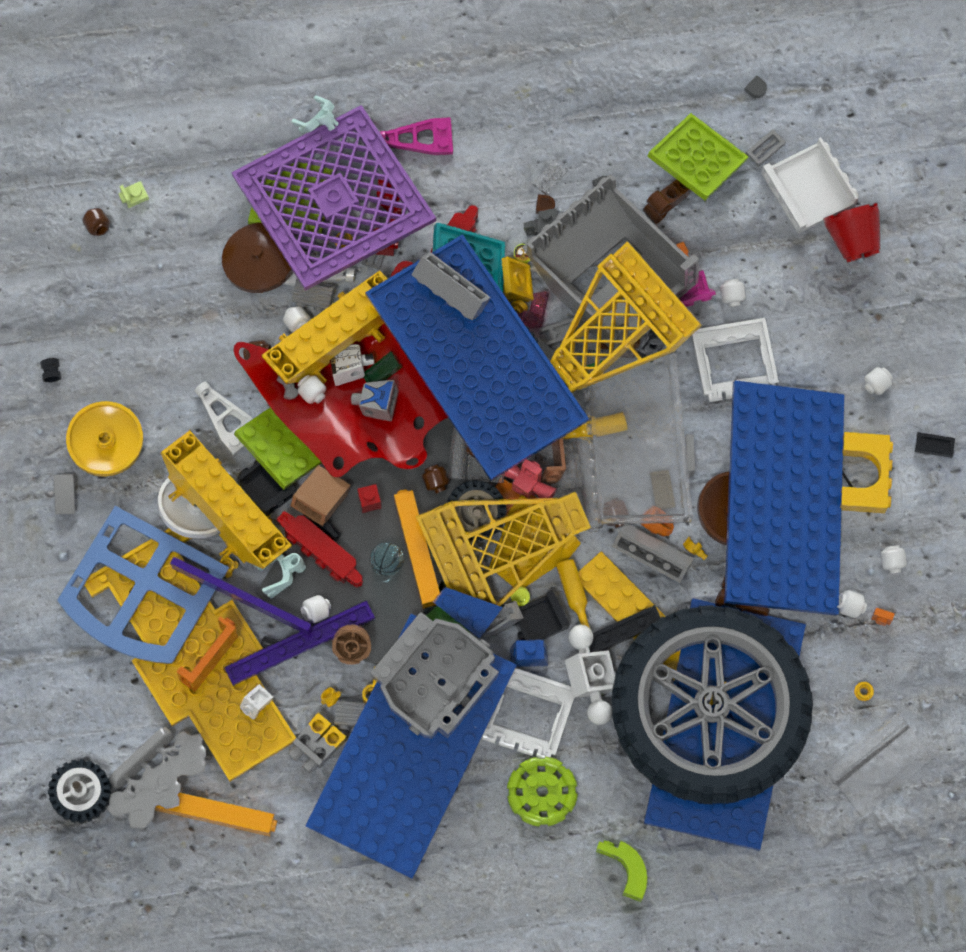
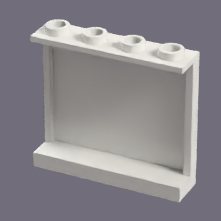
M821 137L816 144L772 166L770 163L763 166L762 176L798 234L824 222L823 218L827 216H835L855 206L858 201L857 190L851 187L847 174L841 171L839 161L836 157L833 158L829 145Z

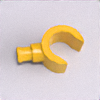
M688 537L683 543V547L691 554L701 557L702 560L708 557L702 550V545L699 542L694 544L691 538Z

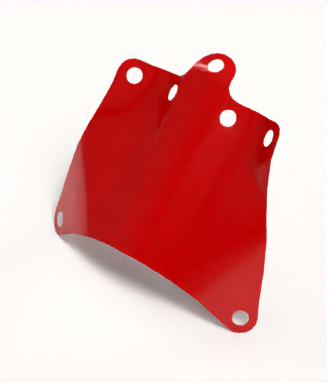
M410 261L398 263L390 277L413 263ZM385 323L378 329L385 337L380 343L371 335L359 342L355 341L351 345H359L362 355L373 353L374 364L391 351L402 365L400 370L387 379L395 380L399 389L392 421L364 416L359 405H352V394H362L363 386L367 382L364 378H360L335 386L331 360L320 371L321 375L326 379L324 383L326 386L325 398L320 403L314 402L309 404L299 394L295 399H285L284 386L277 381L278 374L262 358V354L269 349L246 342H237L233 349L234 355L260 394L279 419L315 454L333 477H341L359 462L371 458L385 459L401 469L419 467L427 458V451L423 446L425 435L436 424L448 418ZM241 348L249 351L250 358L248 360L240 356L239 350ZM373 365L364 366V372ZM295 382L294 387L298 390V382ZM420 416L424 419V426L418 430L414 428L413 422L416 417ZM367 442L374 443L377 446L378 451H372L371 449H369L367 446ZM336 457H342L344 460V466L340 470L335 469L333 466V460ZM412 458L418 459V463L416 465L406 464V462Z

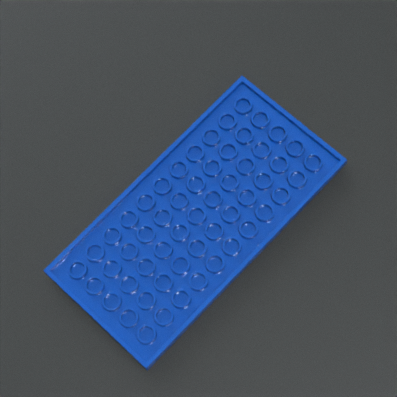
M462 234L435 250L432 254L491 297L482 313L475 319L471 320L464 317L459 310L448 305L443 298L435 295L430 288L419 283L412 276L420 260L368 290L365 294L490 481L585 424L589 421V418Z
M736 380L733 382L724 603L834 616L839 614L837 605L839 606L840 504L843 469L844 394Z
M692 598L690 608L707 605L718 606L715 603ZM743 611V613L752 614L762 619L771 628L774 627L800 656L806 624ZM704 643L681 649L676 670L700 683ZM714 643L707 644L710 650L717 649ZM721 644L725 682L732 681L761 668L758 663L744 652ZM709 658L707 686H717L715 658ZM765 673L758 674L761 680H768ZM674 679L675 686L695 698L698 693L697 690ZM751 680L726 691L731 700L754 684ZM769 683L737 705L772 729L776 706L771 683ZM671 693L666 718L687 705L673 693ZM693 709L670 725L674 728L698 716ZM731 710L726 718L750 730L754 728L753 725ZM707 722L709 750L715 751L717 722ZM700 725L663 741L671 751L681 758L703 765ZM724 726L721 766L734 764L746 759L756 752L762 744ZM758 732L761 738H768L767 732ZM710 758L707 760L708 765L712 767L717 766L715 759ZM652 784L644 824L760 851L773 786L754 797L743 799L739 802L710 805L699 804L690 800L685 801L672 796V794Z
M410 614L400 636L417 616ZM423 653L421 655V658L427 660L429 658V655L427 653ZM493 654L495 661L492 667L499 672L497 679L448 739L440 732H437L432 739L424 738L421 734L418 736L409 729L410 726L391 711L380 689L381 685L376 682L305 827L413 879L517 665ZM411 668L409 674L415 675L416 670ZM481 672L483 677L488 676L485 672ZM440 679L438 681V684L440 686H444L446 682L445 680ZM476 681L467 697L472 699L482 685ZM460 704L452 712L458 716L464 707ZM448 716L443 719V722L446 724L451 721Z

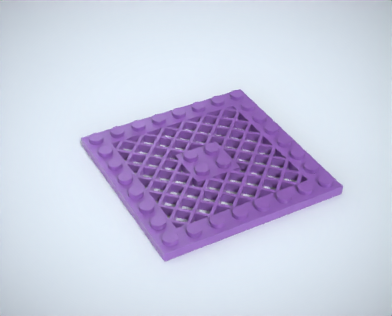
M362 105L335 118L338 122V126H335V129L329 131L326 125H322L231 172L232 177L305 291L436 222L435 215ZM347 137L356 138L355 144L346 142ZM360 139L364 146L359 145ZM331 145L339 146V152L330 151ZM344 148L352 149V154H343ZM362 151L366 153L364 158L355 156L356 152ZM315 153L324 155L323 160L314 159ZM369 154L372 156L374 160L368 159ZM328 156L337 158L335 164L326 162ZM340 160H348V167L339 165ZM299 162L307 163L306 169L297 167ZM353 162L362 163L361 169L352 168ZM366 165L375 166L374 171H366ZM311 166H320L319 172L311 171ZM324 167L333 169L332 175L324 174ZM378 168H380L383 174L377 173ZM337 170L346 172L345 177H343L341 172L336 174ZM282 171L291 172L290 178L281 176ZM295 173L304 175L303 180L294 179ZM349 174L359 175L357 181L348 179ZM308 176L317 178L315 183L306 181ZM362 176L370 177V183L361 182ZM266 179L274 180V186L265 185ZM375 179L384 180L383 186L374 185ZM279 182L288 183L287 188H278ZM388 182L390 183L392 188L387 187ZM297 185L301 187L299 192L290 190L291 186ZM349 185L355 186L354 192ZM305 187L309 188V194L303 193ZM359 187L368 189L367 194L358 193ZM265 191L271 192L270 198ZM371 191L381 192L379 198L370 196ZM275 193L283 194V200L274 199ZM384 194H393V199H383ZM288 196L296 197V202H287ZM397 196L399 197L401 202H396ZM301 199L310 200L308 206L299 204ZM358 199L365 200L363 206H359ZM368 201L377 203L376 209L368 208ZM314 202L317 205L318 209L312 207ZM381 204L390 206L389 212L380 210ZM274 205L281 206L279 212ZM394 207L403 209L402 214L392 213ZM284 208L293 209L292 215L283 213ZM297 210L306 212L305 217L296 216ZM352 210L361 212L360 217L350 216ZM310 213L318 214V220L309 219ZM365 213L373 214V215H374V216H373V219H372V220L363 219V218H364V214H365ZM323 216L326 219V221L331 219L330 223H325L321 221ZM377 217H387L386 222H376ZM283 219L290 220L288 226ZM340 219L345 221L343 226L334 225L335 220ZM299 222L303 224L301 229L292 228L293 223ZM348 222L358 223L356 229L348 228ZM361 224L370 226L369 232L361 231ZM306 225L315 226L314 232L306 231ZM319 227L328 229L327 235L319 234ZM332 230L341 232L340 237L331 236ZM345 233L353 234V240L343 239ZM293 234L299 235L298 240H296ZM303 236L312 238L310 244L301 242ZM315 240H324L323 247L314 245ZM328 242L338 243L336 249L327 248ZM302 248L308 249L307 255ZM312 250L321 252L320 258L311 257Z

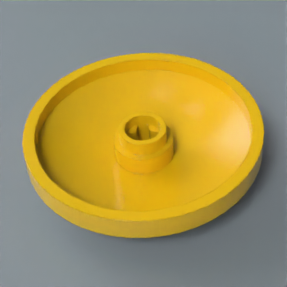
M110 401L95 402L82 408L70 421L66 433V445L73 462L83 471L101 477L117 475L130 468L140 456L144 442L143 430L136 415L124 405Z

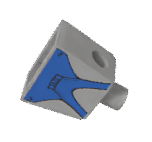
M395 380L368 382L364 384L362 394H352L351 403L352 405H359L364 416L392 421L399 389Z

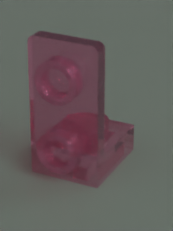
M546 291L533 294L534 300L531 301L530 311L517 313L529 329L542 327L549 293Z

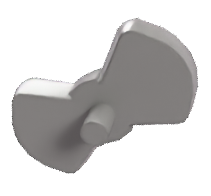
M278 375L277 381L285 389L284 398L288 400L295 399L298 395V390L294 387V383L286 384Z

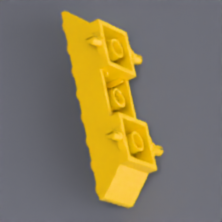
M379 270L349 293L345 294L342 291L337 296L339 298L338 301L289 336H286L285 333L279 337L281 342L262 354V358L286 384L299 383L307 375L317 376L324 384L326 379L321 375L320 371L337 354L355 341L359 342L367 336L373 335L379 343L384 340L385 337L378 330L384 322L367 298L365 292L387 280L386 276Z
M190 430L161 451V456L169 473L168 478L176 489L168 495L169 499L174 502L182 496L192 506L196 504L220 531L219 536L227 546L226 549L219 553L222 559L225 560L233 553L244 564L249 562L264 569L292 546L274 526L272 518L269 515L266 516L221 466L222 462L218 458L215 459Z

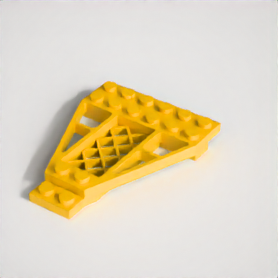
M626 242L614 254H609L597 266L598 270L560 347L555 351L550 360L571 393L576 389L581 390L674 352L702 326L629 242ZM604 274L618 292L599 308L591 297ZM588 303H590L596 310V313L575 332ZM618 303H626L625 313H616ZM630 305L638 314L629 313ZM604 316H612L611 327L602 326ZM616 316L625 317L624 327H615ZM629 317H638L637 327H628ZM591 329L598 330L597 340H588ZM649 329H652L667 348L642 358L633 345ZM602 330H611L610 340H601ZM615 330H624L623 340H614ZM628 330H636L628 337ZM576 343H584L583 353H574ZM588 343H597L596 353H587ZM601 343H610L609 354L600 353ZM614 343L621 344L614 350ZM628 349L638 358L637 361L604 373ZM576 356H583L582 363ZM587 356H595V367H586ZM600 357H607L600 363Z
M576 491L558 499L451 501L416 516L447 588L501 606L573 535L591 528ZM528 504L527 507L499 519H494L488 508V505ZM484 505L490 522L471 531H465L455 507ZM540 508L542 514H541V513H538V512H536V511H534V510ZM528 513L525 522L516 519L517 517H520ZM531 513L541 517L538 527L528 523ZM544 519L550 532L540 528ZM510 521L507 529L499 527V525ZM513 521L523 524L520 535L509 531ZM526 526L536 529L533 539L522 536ZM492 529L489 537L480 534ZM495 529L506 532L502 542L492 539ZM539 531L549 534L546 544L535 541ZM508 534L518 537L515 547L505 544ZM474 536V539L471 544L468 538ZM477 536L488 540L484 550L474 546ZM521 539L531 542L528 552L517 548ZM490 541L500 545L497 555L487 551ZM534 544L541 546L532 550ZM503 546L513 550L510 560L499 556ZM474 550L482 553L479 562ZM516 551L522 553V555L513 558ZM548 551L539 562L519 579L514 565ZM485 554L495 558L492 567L481 564ZM498 559L505 561L504 563L495 566ZM510 567L517 583L499 601H496L486 577Z

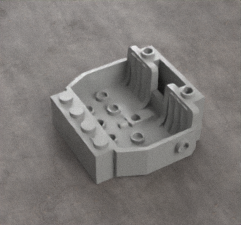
M420 612L370 674L371 678L381 685L380 689L391 711L406 722L414 734L417 736L421 734L424 738L432 739L437 732H440L448 739L497 679L499 672L492 667L495 656L489 649L490 645L483 639L479 641L459 624L439 619L432 621ZM423 653H427L429 655V658L427 660L421 658V655ZM411 668L416 670L415 675L409 674ZM481 672H485L488 676L483 677ZM440 679L445 680L446 684L444 686L438 684ZM477 681L482 687L472 699H469L467 695ZM461 704L464 709L457 716L452 711ZM446 716L450 717L451 719L450 723L448 724L443 722V719Z

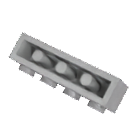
M431 252L421 257L412 273V276L419 283L426 285L435 295L443 298L448 305L455 307L464 317L471 320L482 313L491 298Z
M628 523L623 525L612 545L613 548L679 583L685 577L694 559Z

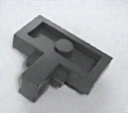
M557 208L539 211L538 219L524 223L526 235H537L545 225L551 224L558 216Z

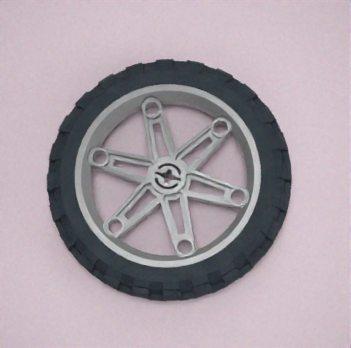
M713 605L675 611L666 617L658 619L646 630L642 631L625 652L614 679L611 700L612 718L618 740L624 753L627 754L639 773H642L649 779L650 783L661 790L667 791L674 797L685 801L690 800L699 804L710 805L735 803L754 797L783 778L799 758L806 744L812 723L813 708L812 692L809 685L810 680L806 669L803 667L799 655L792 645H789L783 638L784 636L774 627L771 628L762 619L752 614L740 612L739 609L714 607ZM704 643L701 683L663 664L679 650L691 645ZM714 643L717 649L710 650L707 644ZM721 644L744 652L758 663L761 668L724 684ZM709 658H715L717 686H707ZM663 670L666 673V677H658L656 671ZM765 673L768 680H761L758 674ZM673 678L697 690L698 693L695 698L670 682ZM652 679L687 704L654 726L651 721L648 705ZM752 680L754 685L730 700L726 691ZM769 683H771L776 706L772 729L737 705ZM711 697H712L713 704H715V707H714L713 711H712L711 704H709V702H710V700H711ZM695 710L697 718L677 727H671L670 724L689 711ZM729 711H733L753 725V730L726 718ZM707 722H717L715 751L709 750ZM700 725L703 765L681 758L671 751L663 741ZM724 726L762 744L756 752L746 759L734 764L721 766ZM663 728L666 734L659 736L656 733V729ZM758 732H767L768 738H761ZM710 758L715 759L717 766L712 767L708 765L707 760Z

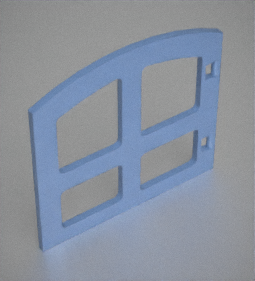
M115 506L57 601L67 615L81 629L105 646L136 659L154 663L173 664L216 590L202 584L197 594L192 596L159 578L158 573L172 552H176L209 571L210 575L220 580H223L229 567ZM121 525H126L159 544L145 568H140L107 549ZM111 526L114 530L108 538L104 536V533ZM97 564H103L135 582L133 589L110 626H105L97 620L77 599ZM79 576L83 581L77 589L72 585ZM148 591H152L186 610L167 644L164 646L149 644L123 636V631Z

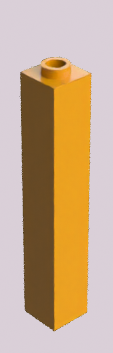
M400 490L397 494H394V502L422 609L436 606L433 601L440 594L427 542L416 518L419 512L413 490Z
M180 792L178 793L179 806L165 809L160 805L155 806V811L269 837L271 831L275 832L277 820H274L275 816L272 813Z

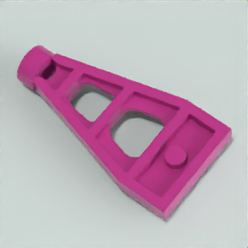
M451 117L431 118L389 131H379L391 148L430 155L453 154ZM431 130L433 132V143L428 145L418 142L417 134L420 131ZM403 133H412L413 142L401 143L398 140V136Z

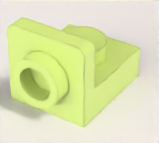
M141 181L126 188L123 185L119 186L121 191L118 193L122 203L126 202L128 208L149 200Z

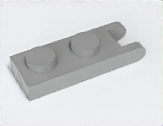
M574 318L541 328L540 333L548 332L551 338L545 344L550 347L562 343ZM581 320L575 332L584 324Z

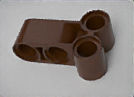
M676 179L662 191H655L647 199L646 202L648 204L644 207L643 212L655 224H658L666 217L667 212L689 196L691 190Z

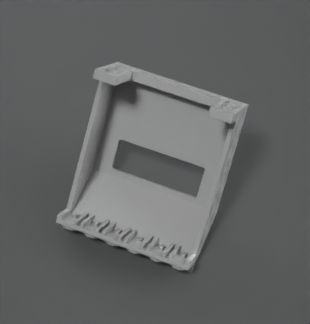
M611 174L606 178H602L593 189L587 190L580 200L574 201L568 210L564 213L561 212L551 224L545 225L539 234L532 236L527 244L522 247L551 292L575 315L584 296L571 283L624 239H627L642 254V258L678 298H681L698 283L699 258L694 254L689 258L616 188V179ZM609 282L593 295L591 299L601 308L618 290ZM588 303L581 318L583 323L596 313V310L590 303ZM618 303L616 313H625L626 303ZM630 305L629 313L638 314ZM604 316L602 326L611 327L612 316ZM616 316L615 327H624L625 317ZM629 317L628 327H637L638 317ZM591 329V331L597 336L598 330ZM602 330L601 340H610L611 330ZM615 330L614 340H623L624 330ZM628 330V337L636 330ZM614 343V350L621 344Z

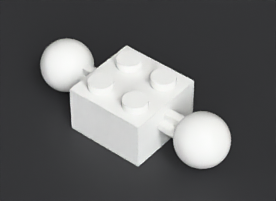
M577 625L570 630L568 639L570 644L579 650V654L565 660L574 698L590 696L592 703L587 710L588 718L596 725H604L612 717L611 706L602 700L601 695H605L613 689L615 673L609 650L590 652L589 646L593 642V632L585 625Z

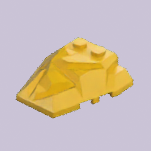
M521 495L518 499H528V498H526L525 496ZM513 504L508 514L525 508L528 504ZM540 508L534 510V511H536V512L542 514ZM528 513L520 517H517L516 519L525 522ZM531 513L528 523L538 527L541 517ZM544 519L540 528L550 532ZM510 521L505 523L504 529L508 528ZM513 521L509 531L520 535L523 524ZM526 526L522 536L533 539L536 529ZM501 531L500 542H502L506 532ZM539 531L535 541L546 544L549 534ZM508 534L505 544L515 547L518 537ZM573 535L522 586L527 587L554 569L558 563L568 560L581 544L580 541ZM521 539L517 548L528 552L531 542ZM499 544L496 545L495 551L493 553L495 555H497L498 550L500 548ZM534 544L532 550L541 546ZM503 546L499 556L510 560L513 550ZM516 551L513 558L522 555V553ZM548 551L514 565L519 579L539 562ZM492 557L489 567H492L495 560L494 557ZM498 559L495 566L504 563L505 561ZM510 567L496 573L512 587L517 583Z

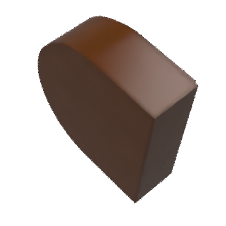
M538 194L535 214H539V211L555 209V201L551 196Z

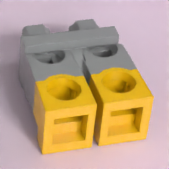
M317 713L293 741L294 746L288 754L296 762L304 754L308 759L302 767L307 772L312 773L317 767L321 768L336 750L347 741V737L335 726H332L320 713Z

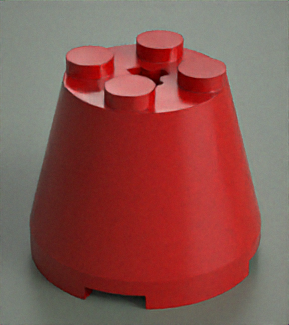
M874 203L871 206L869 204L845 210L835 216L830 215L823 218L826 229L847 263L862 258V255H864V258L880 253V210L878 203Z

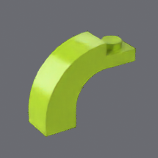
M606 840L603 842L599 841L596 852L619 861L626 869L627 883L622 896L641 902L647 887V871L641 856L634 848L623 841H620L618 848L614 847L615 844Z

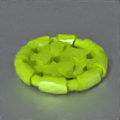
M546 756L545 758L538 759L533 757L519 764L520 767L516 771L513 770L507 783V789L509 790L507 799L515 815L518 814L525 823L538 827L540 825L553 826L566 819L565 816L573 811L578 797L576 793L577 782L571 770H567L561 761ZM537 766H545V772H538ZM556 771L562 775L559 780L554 775ZM525 772L529 775L526 781L521 777ZM539 787L547 789L548 794L545 797L538 796L536 791ZM562 788H568V794H562ZM523 789V790H522V795H523V796H518V795H517V790ZM558 803L563 806L560 811L554 808ZM526 804L532 808L528 812L523 809ZM539 812H547V817H540Z

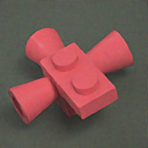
M526 459L522 463L521 469L516 465L502 474L514 480L512 483L513 491L528 499L531 495L535 496V494L539 498H553L557 491V488L541 482V466L533 460L530 462Z

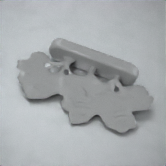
M167 727L160 728L111 774L109 782L113 787L121 788L127 784V789L110 795V805L107 806V810L115 817L128 813L130 827L143 829L154 818L155 806L160 805L165 809L179 806L178 793L181 789V784L177 782L179 775L193 776L205 770L206 748L202 745L203 738L201 734L192 736L187 731L180 732L175 738V745L165 748L171 742L173 734ZM173 750L178 751L179 754L177 756H170L167 752L171 753ZM161 753L162 762L157 767L151 768L148 763ZM145 769L139 781L132 779L140 770ZM132 786L135 788L134 792L130 790Z

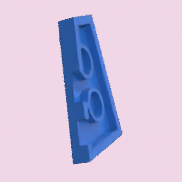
M444 587L433 601L434 604L477 638L483 635L503 608Z

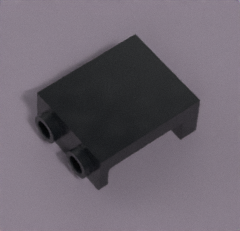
M257 460L249 469L244 468L237 477L240 486L266 516L293 498V495L296 493V488L293 485L283 490Z
M553 590L546 592L545 596L519 607L523 619L512 625H516L519 631L517 633L519 641L544 640L569 629V622Z

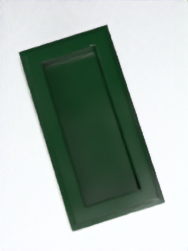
M390 351L364 372L365 376L363 378L367 383L386 381L400 370L402 365L395 354Z

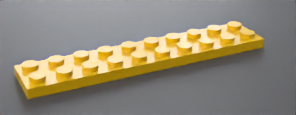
M602 551L578 572L583 588L616 622L654 606ZM656 607V609H657V611H658L660 617H661V618H662V617H666V616ZM681 650L670 656L663 664L673 670H677ZM711 697V700H710V702H709V704H711V706L713 705L712 697Z

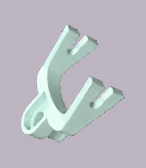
M316 95L313 98L316 102L322 103L320 105L322 109L307 123L296 119L292 120L295 126H299L298 130L301 133L311 132L319 125H326L329 131L338 126V122L334 119L332 113L335 106L330 100Z
M291 553L286 557L281 554L274 560L279 561L283 571V578L280 582L262 589L263 593L267 594L270 599L292 584L293 572L301 573L306 569L305 562L297 553Z

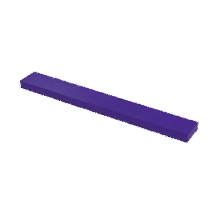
M173 557L171 560L172 569L310 636L312 632L310 623L176 557Z
M362 602L311 626L312 632L310 636L302 632L296 633L224 668L234 686L332 640L336 631L345 625L355 624L362 626L375 620V617L368 602Z

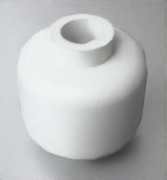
M739 279L726 280L720 286L722 302L729 304V307L740 306V302L746 299L744 283L739 282Z
M300 306L287 309L283 318L284 324L292 333L311 320V317Z
M876 367L865 376L866 385L864 387L870 394L881 395L891 387L893 377L886 368Z
M307 375L298 383V394L307 403L316 402L318 404L325 398L326 386L317 376Z
M900 545L884 547L885 550L881 552L883 569L889 570L890 574L901 572V568L907 566L905 550L900 548Z
M847 590L839 595V606L837 605V608H839L841 614L857 618L860 614H864L867 603H865V598L862 594Z
M316 595L303 602L301 614L306 621L315 624L329 617L331 604L328 599Z

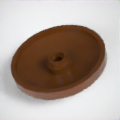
M262 222L244 226L236 231L229 238L223 249V270L229 281L242 291L264 293L274 290L286 282L293 273Z
M729 471L718 474L709 480L701 490L697 502L698 518L703 529L712 539L723 545L727 544Z

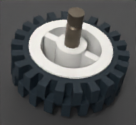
M80 759V761L71 760V763L66 762L63 764V767L56 769L57 772L52 774V780L49 781L48 795L50 803L57 814L65 820H70L73 823H84L87 820L88 822L93 821L92 818H98L100 813H104L106 810V805H109L111 795L109 779L104 770L99 765L93 764L92 761L88 760L87 762L84 759Z

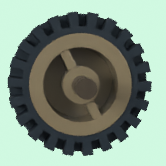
M472 480L458 485L451 492L447 503L451 501L498 500L504 498L492 484L482 480ZM505 504L488 505L494 519L506 516ZM484 505L455 507L465 531H471L490 522ZM492 529L480 534L489 537ZM495 529L493 535L498 532V529ZM478 536L476 538V540H484L483 538Z

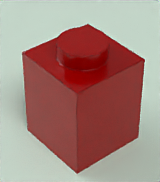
M376 484L357 489L362 513L381 509V501Z

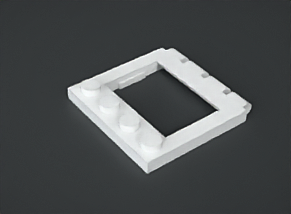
M765 318L700 328L691 335L704 397L708 396L709 402L723 400V393L725 394V399H732V388L735 380L712 384L711 369L705 348L759 339L766 375L736 381L767 385L779 383Z
M515 668L506 687L561 705L551 730L550 741L548 742L494 724L504 695H502L484 731L482 740L495 744L497 737L501 738L500 746L514 750L517 743L519 744L518 752L532 756L535 749L538 750L537 758L555 756L574 701L571 686Z

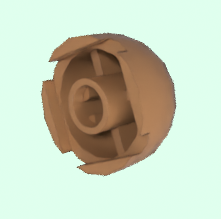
M355 624L345 625L336 631L332 640V651L340 662L348 665L358 664L370 654V636L361 626Z

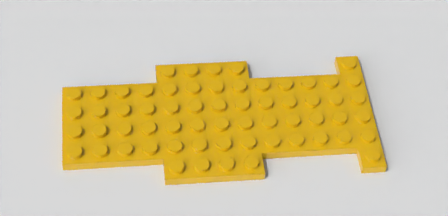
M170 528L163 531L183 543L192 539L181 536ZM150 539L121 557L140 568H145L159 544ZM172 552L158 573V577L192 596L196 595L201 586L198 581L172 569L170 562L173 557L184 561L181 555ZM105 566L91 574L84 586L92 598L109 588L120 607H122L135 582ZM148 591L132 616L130 623L142 642L164 646L167 644L186 610L162 596ZM233 600L217 609L213 607L211 602L208 603L173 664L154 663L136 658L131 660L171 726L173 727L189 717L229 782L293 744V741L296 739L273 700L258 713L254 720L245 715L240 709L243 698L259 684L263 688L264 686L257 675L233 686L224 667L263 648ZM219 617L223 619L227 617L236 624L238 638L197 691L194 692L179 681L177 671L182 666L189 672H192L223 632L219 626Z

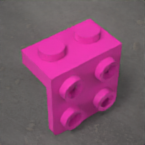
M704 270L699 271L698 283L679 298L686 307L694 305V302L701 300V302L711 300L712 296L716 295L715 290L708 288Z

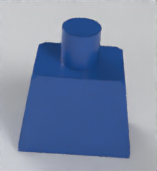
M544 640L515 641L510 647L511 662L516 664V667L548 666L547 645Z

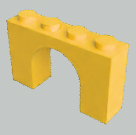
M844 432L843 456L863 457L870 460L878 470V481L867 488L842 487L841 511L885 514L887 509L891 507V496H888V489L891 490L892 478H889V471H892V460H889V453L893 451V442H890V435Z

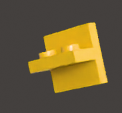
M508 256L502 258L503 294L509 302L517 299L526 302L533 301L530 265Z

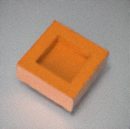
M876 607L871 619L875 620V623L886 626L891 624L895 613Z

